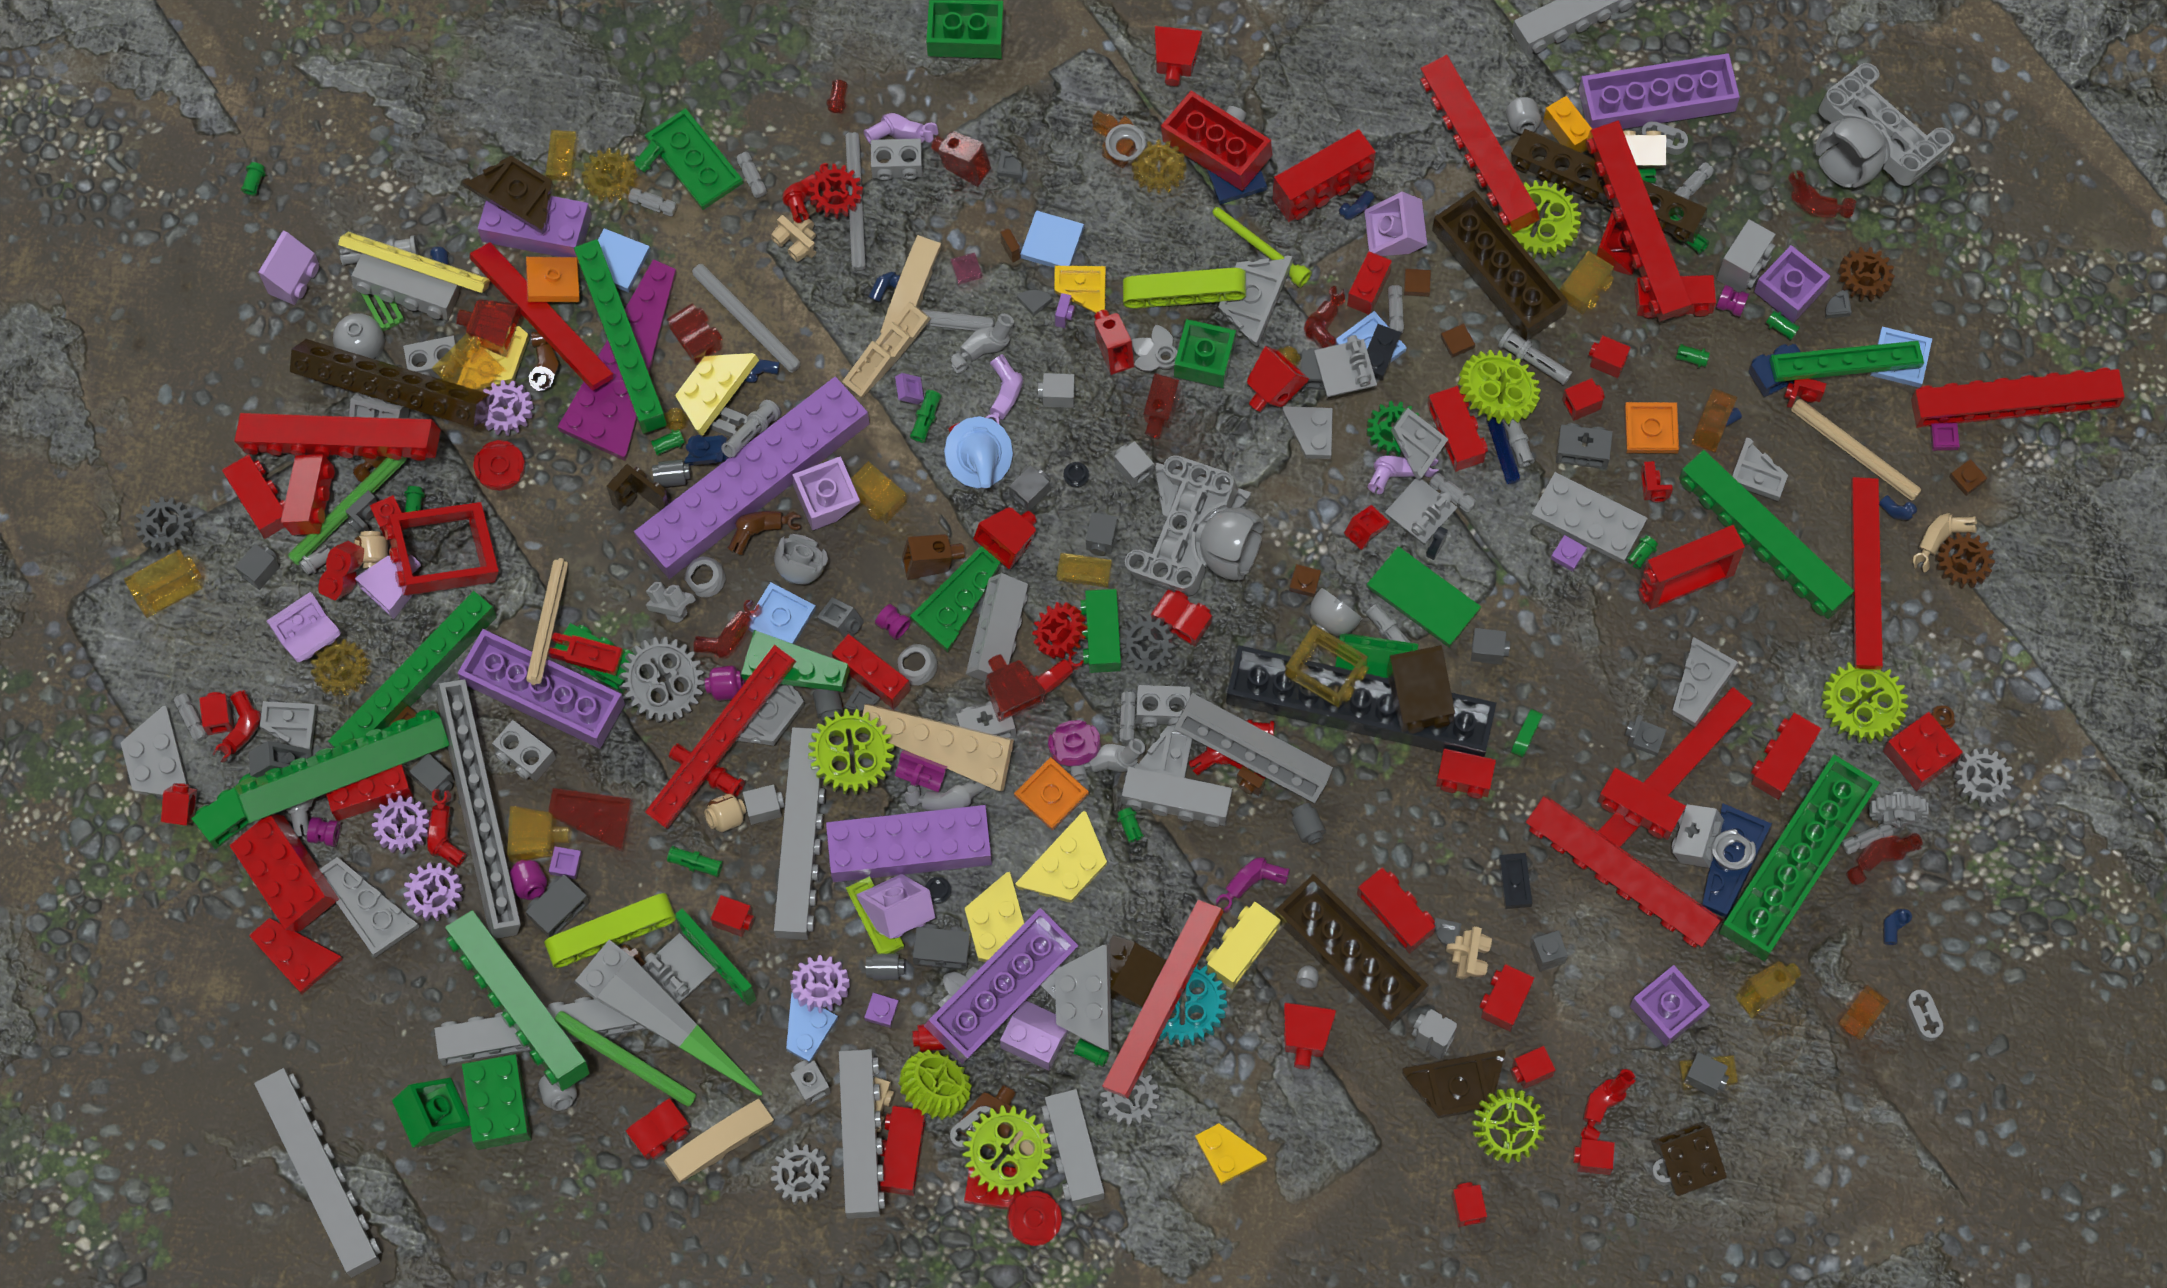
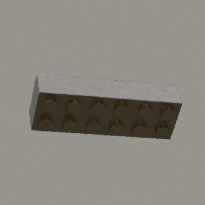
M1475 190L1434 217L1432 231L1524 340L1530 339L1566 314L1569 302Z
M1314 874L1275 909V916L1281 920L1280 925L1388 1030L1427 994L1429 985Z

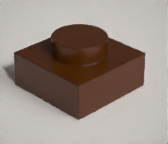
M1971 459L1953 471L1949 476L1965 496L1987 480L1984 473Z
M1296 564L1289 591L1314 597L1321 570Z
M1242 766L1237 773L1236 783L1239 784L1238 787L1245 793H1254L1259 796L1264 789L1265 779Z

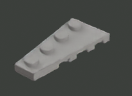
M338 857L320 868V871L339 898L336 901L337 905L374 957H377L419 928V925L414 920L410 919Z

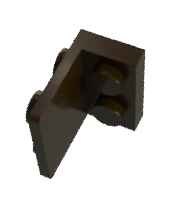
M628 464L607 485L611 503L619 511L634 501L636 493L660 511L669 505V500L666 495L667 491L662 485L657 482L653 484L646 479L647 475L640 468H632Z
M1699 1122L1651 1140L1654 1151L1662 1155L1675 1195L1681 1196L1726 1179L1727 1175L1711 1127L1705 1123Z

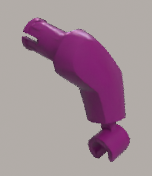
M1262 857L1255 858L1236 873L1226 886L1229 892L1218 896L1216 906L1222 900H1226L1229 902V905L1225 907L1224 913L1229 912L1232 909V899L1234 897L1240 899L1252 885L1259 883V880L1262 881V879L1286 885L1290 869L1268 864L1267 860Z

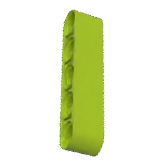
M1241 268L1137 275L1123 279V305L1127 308L1235 301L1246 297V271Z
M661 893L551 936L544 941L553 967L561 968L597 954L609 939L614 944L620 945L665 927L676 920L675 913L667 894Z

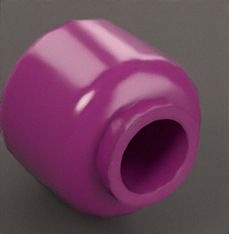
M733 665L713 668L709 673V678H705L707 694L711 693L716 701L732 700L744 685L741 675L742 671H738Z
M518 861L509 872L512 888L519 898L533 900L544 893L547 886V878L536 861Z

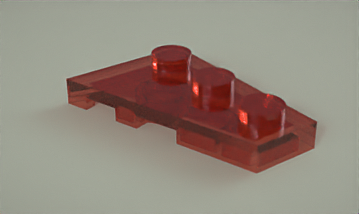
M553 788L548 815L623 852L632 800L630 798Z

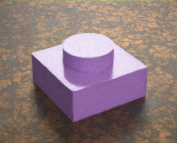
M1061 293L1055 314V326L1065 328L1067 320L1073 319L1075 305H1072L1071 295Z
M905 373L895 376L898 400L913 404L923 402L921 377Z
M1564 535L1551 555V560L1573 572L1585 554L1587 547Z
M554 847L549 868L550 875L561 877L565 875L567 878L576 879L582 856L581 851Z
M873 993L864 1017L865 1021L891 1028L899 1000Z

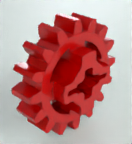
M833 164L831 170L823 166L822 174L818 171L814 172L815 179H810L809 181L811 188H808V196H812L810 198L811 205L817 204L816 212L824 210L825 217H828L830 213H834L835 219H838L839 213H843L847 217L848 209L856 211L855 203H861L860 195L863 194V187L859 186L861 184L860 177L854 178V170L847 173L845 165L841 169H837L836 164ZM820 186L822 187L823 191L822 197L819 195L818 191ZM849 186H850L851 189H852V195H851V196L849 195V192L847 191Z
M1056 602L1054 609L1047 606L1046 614L1039 613V616L1042 618L1041 621L1034 622L1038 630L1032 632V635L1037 638L1034 644L1039 647L1038 650L1053 659L1056 656L1064 659L1065 652L1073 655L1072 648L1074 646L1080 648L1081 646L1078 641L1086 638L1082 634V631L1088 629V626L1083 624L1086 617L1081 614L1078 608L1070 605L1068 602H1065L1064 605Z

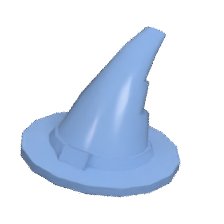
M978 416L967 418L954 426L946 439L944 455L946 466L952 476L960 483L973 488H990L1001 480L1010 468L1013 451L1011 439L1005 429L993 419Z

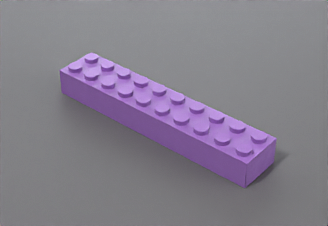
M835 376L745 445L734 457L728 458L634 531L637 543L668 579L672 578L689 565L692 560L698 558L736 528L735 522L740 516L757 512L792 485V474L818 465L870 424L868 412Z

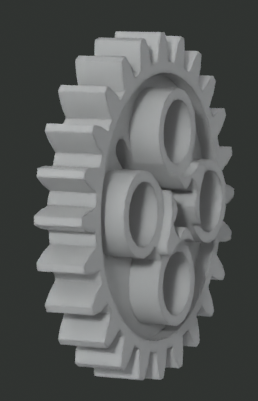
M654 637L651 639L650 645L644 640L641 642V648L638 646L632 648L634 655L628 653L625 656L630 663H623L620 666L626 672L618 676V678L625 680V683L620 685L619 688L627 689L628 693L623 696V699L631 698L632 701L628 707L631 708L637 705V715L645 711L646 720L651 719L655 715L656 722L658 723L662 721L663 716L667 722H670L673 719V714L679 719L682 717V711L686 714L691 711L688 704L695 706L698 703L693 696H700L703 693L697 687L704 684V681L698 679V676L703 674L704 671L696 670L695 667L700 664V660L692 662L691 658L694 655V651L686 654V644L678 648L677 640L675 639L668 644L667 637L662 638L659 644L657 638ZM664 656L671 659L673 664L671 669L663 665L662 658ZM650 659H654L655 665L651 663ZM640 667H644L649 671V679H644L640 676ZM664 676L666 681L659 683L657 678ZM675 680L682 682L684 686L683 692H678L674 688ZM651 691H656L660 694V703H656L651 699ZM668 694L672 696V701L669 700Z

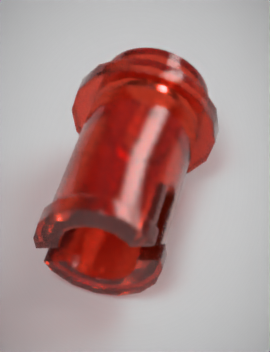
M843 80L832 81L830 98L826 102L830 112L841 113L846 107L844 100L848 84Z

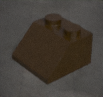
M1113 935L1109 942L1111 999L1142 1009L1167 960L1136 942Z

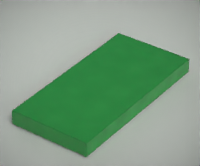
M686 108L645 134V138L649 143L654 139L663 146L664 151L660 153V158L702 210L743 184L741 176Z
M1399 546L1366 585L1369 590L1449 648L1481 610L1479 604Z
M680 909L675 914L680 931L716 969L747 1006L754 1003L756 997L752 985L684 909Z

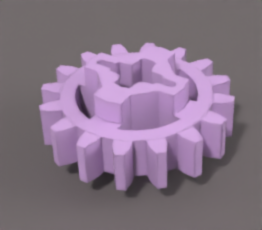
M501 380V386L498 387L495 383H491V391L485 388L483 392L490 394L488 417L481 423H485L488 431L494 427L495 434L499 435L501 430H504L507 436L510 433V429H514L518 433V426L520 424L525 427L527 426L525 418H532L530 410L534 409L532 401H530V393L525 392L523 385L516 388L515 381H511L509 385H506L505 381Z
M398 796L397 802H393L389 798V805L387 807L382 804L379 805L382 811L381 814L374 813L373 815L378 821L372 823V828L376 830L374 836L376 840H381V847L385 848L389 845L391 853H394L396 848H399L401 854H404L407 847L413 852L415 851V843L424 844L421 837L428 834V830L425 828L429 827L430 820L426 819L429 814L426 809L422 810L423 805L420 801L414 805L412 797H409L406 802H404L402 796ZM407 810L414 812L418 817L414 815L409 816ZM402 817H403L405 823L402 824L401 833H400L398 827L401 825ZM385 832H388V834H394L396 840L388 837Z
M428 863L426 870H423L420 866L417 867L419 874L410 873L409 876L412 883L404 884L406 889L409 890V892L404 893L405 899L410 900L407 906L409 909H414V914L417 917L423 913L425 921H428L431 915L434 916L436 921H439L440 914H444L448 918V910L450 908L453 910L458 909L455 901H462L461 895L457 893L463 890L462 885L458 884L460 881L458 875H452L453 870L450 867L444 871L442 863H438L436 868H433L431 863ZM443 879H446L450 883L451 889H448L446 886H443ZM416 894L423 897V905L417 901Z
M821 955L818 956L817 961H813L809 957L807 965L799 963V971H793L792 973L794 979L791 980L793 998L798 999L800 1007L807 1004L808 1011L810 1012L814 1007H818L819 1013H822L823 1007H827L832 1011L833 1003L841 1005V997L848 996L847 988L850 987L849 979H847V970H842L840 961L833 964L832 957H829L827 961H823ZM835 979L838 980L836 989L834 988ZM804 980L807 981L805 989L802 987Z

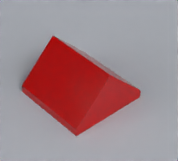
M1612 210L1598 248L1595 264L1626 275H1632L1635 269L1631 261V254L1633 253L1630 245L1626 246L1623 241L1622 231L1624 230L1621 222H1616Z

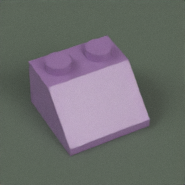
M1400 192L1364 210L1370 252L1380 256L1410 254L1427 245L1422 199Z
M282 231L258 273L268 294L295 305L298 299L305 295L307 284L311 277L314 278L316 276L319 262L314 252L288 232Z
M841 456L792 474L793 487L812 530L838 521L860 503Z
M903 874L857 894L859 902L875 929L890 939L898 938L904 932L913 928L922 927L926 922L935 918L929 889Z
M1025 1000L1011 1017L1000 1039L1001 1049L1050 1071L1069 1031L1056 1024V1014Z

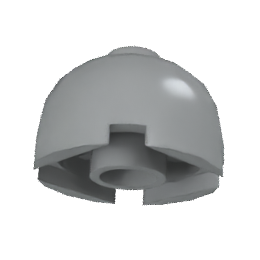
M363 313L351 314L337 323L333 331V344L335 348L372 359L376 357L377 359L385 347V336L379 323L371 316Z
M790 534L787 539L781 538L775 551L774 563L778 573L787 582L809 584L823 572L828 560L827 553L824 549L821 552L816 547L818 543L813 539L803 535Z
M1323 588L1317 592L1310 605V615L1316 623L1314 628L1325 637L1329 633L1337 637L1340 634H1349L1362 620L1360 615Z

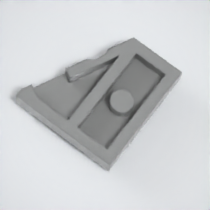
M1283 406V416L1288 420L1292 428L1291 431L1299 442L1304 457L1307 459H1331L1332 408Z
M1409 408L1404 410L1391 429L1414 476L1418 480L1423 477L1448 441V438Z
M1746 438L1732 476L1746 490L1779 501L1788 474L1779 466H1776L1766 453L1762 454L1753 445V441L1750 438Z
M263 701L260 727L265 732L288 745L311 749L312 752L317 706L306 703Z
M1167 726L1160 734V738L1152 744L1147 754L1139 764H1136L1135 768L1185 778L1193 738L1174 729L1173 726Z

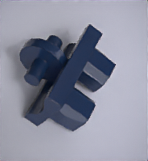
M701 435L691 436L688 444H686V450L689 451V454L685 458L684 463L691 466L725 462L730 457H727L722 452L721 446L726 442L727 437L723 435L709 437Z

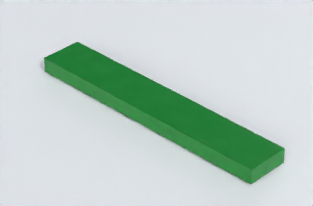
M1919 341L1771 355L1769 359L1775 382L1919 368L1924 365Z

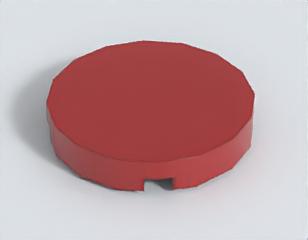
M496 440L487 443L479 453L477 452L474 457L473 468L476 478L483 486L491 490L503 491L519 483L524 475L526 464L519 448L508 441Z
M1040 1191L1024 1192L1017 1196L1010 1204L1006 1216L1008 1229L1012 1236L1020 1243L1029 1246L1044 1245L1052 1240L1059 1232L1062 1222L1061 1209L1050 1195Z

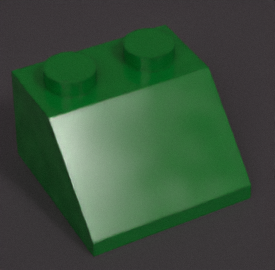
M451 1077L410 1084L392 1099L412 1148L435 1144L470 1127L469 1117Z

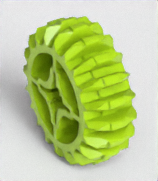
M929 1050L923 1053L918 1052L906 1061L900 1071L898 1083L901 1086L900 1093L906 1095L905 1102H911L913 1109L918 1108L921 1110L922 1115L928 1113L932 1119L938 1116L941 1120L947 1116L952 1118L956 1113L962 1111L970 1098L972 1085L968 1083L970 1076L964 1074L965 1068L957 1066V1060L951 1061L948 1058V1054L941 1056L939 1051L932 1054Z
M1508 1088L1506 1095L1502 1089H1498L1497 1098L1492 1093H1489L1487 1097L1490 1103L1488 1104L1481 1100L1479 1104L1484 1110L1474 1111L1475 1115L1480 1116V1121L1474 1120L1472 1125L1479 1127L1480 1130L1474 1131L1473 1136H1482L1477 1145L1479 1147L1486 1146L1484 1153L1486 1155L1493 1153V1159L1497 1161L1503 1155V1160L1506 1163L1511 1161L1512 1156L1515 1161L1519 1162L1521 1161V1152L1525 1157H1530L1531 1154L1528 1148L1537 1150L1539 1147L1534 1143L1535 1139L1540 1141L1544 1139L1542 1135L1538 1134V1130H1546V1126L1538 1122L1545 1119V1115L1536 1114L1541 1108L1540 1104H1533L1531 1106L1534 1097L1529 1095L1524 1099L1525 1092L1519 1090L1515 1095L1513 1088ZM1515 1103L1523 1108L1528 1117V1122L1518 1119L1517 1110H1514ZM1506 1104L1502 1115L1498 1119H1491L1494 1111ZM1509 1119L1510 1122L1520 1126H1513V1129L1509 1128V1131L1498 1124H1505ZM1489 1128L1499 1130L1501 1140L1504 1141L1503 1147L1493 1140ZM1527 1131L1525 1138L1519 1144L1512 1147L1517 1134Z

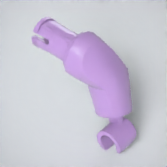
M895 113L883 115L881 122L863 131L866 140L870 144L871 140H879L888 134L895 139H921V143L924 140L932 142L934 140L933 135L939 134L935 123L930 122L923 125L912 122Z
M1003 354L990 362V365L1002 380V385L990 409L991 415L986 417L993 419L998 424L999 419H1004L1015 404L1023 384L1021 373L1013 370Z
M1398 456L1379 457L1374 463L1376 471L1368 484V489L1375 493L1378 487L1377 494H1382L1389 477H1415L1406 458ZM1435 458L1430 466L1436 465L1438 460ZM1429 467L1424 475L1432 477L1439 469H1431Z

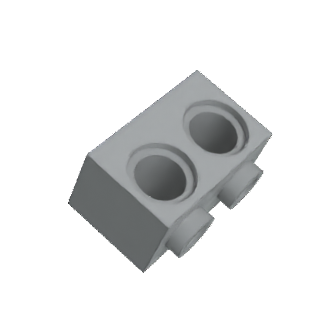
M921 139L871 140L872 178L889 180L900 177L904 179L923 177ZM907 158L914 159L913 162L909 163L905 162L904 160ZM882 159H888V160H890V161L887 162V163H880V162H879V161L882 160Z
M454 336L403 346L408 370L444 379L453 378L456 374H461L462 372L458 346ZM451 357L449 361L441 362L442 358ZM419 362H426L422 367H415Z
M356 393L351 398L349 417L408 419L409 408L360 393Z
M1138 685L1137 724H1142L1145 727H1156L1158 724H1167L1168 726L1175 727L1182 711L1173 712L1170 707L1174 704H1179L1184 709L1190 698V687ZM1148 703L1157 706L1154 711H1147L1143 707Z
M514 720L509 723L492 743L496 751L494 755L504 764L510 762L516 767L514 769L515 772L525 780L529 777L534 782H537L556 760L553 750ZM510 742H519L515 749L509 750L506 748ZM531 757L539 758L538 762L534 765L526 764L527 760Z

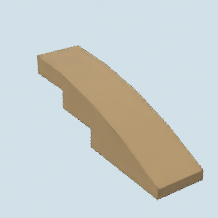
M917 235L893 294L881 334L890 322H895L909 302L920 308L923 301V293L932 275L933 265L941 250V243Z
M909 302L895 322L888 324L877 341L870 343L842 382L860 397H864L901 357L931 318L916 305Z
M757 1099L688 1142L667 1157L664 1162L676 1180L681 1183L723 1159L726 1153L746 1143L750 1136L772 1125L774 1119L762 1102Z

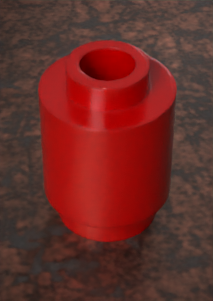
M925 1024L917 1025V1030L912 1031L913 1047H918L919 1052L945 1050V1047L924 1027Z

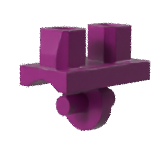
M903 750L894 776L911 782L912 786L917 787V785L939 792L947 766Z

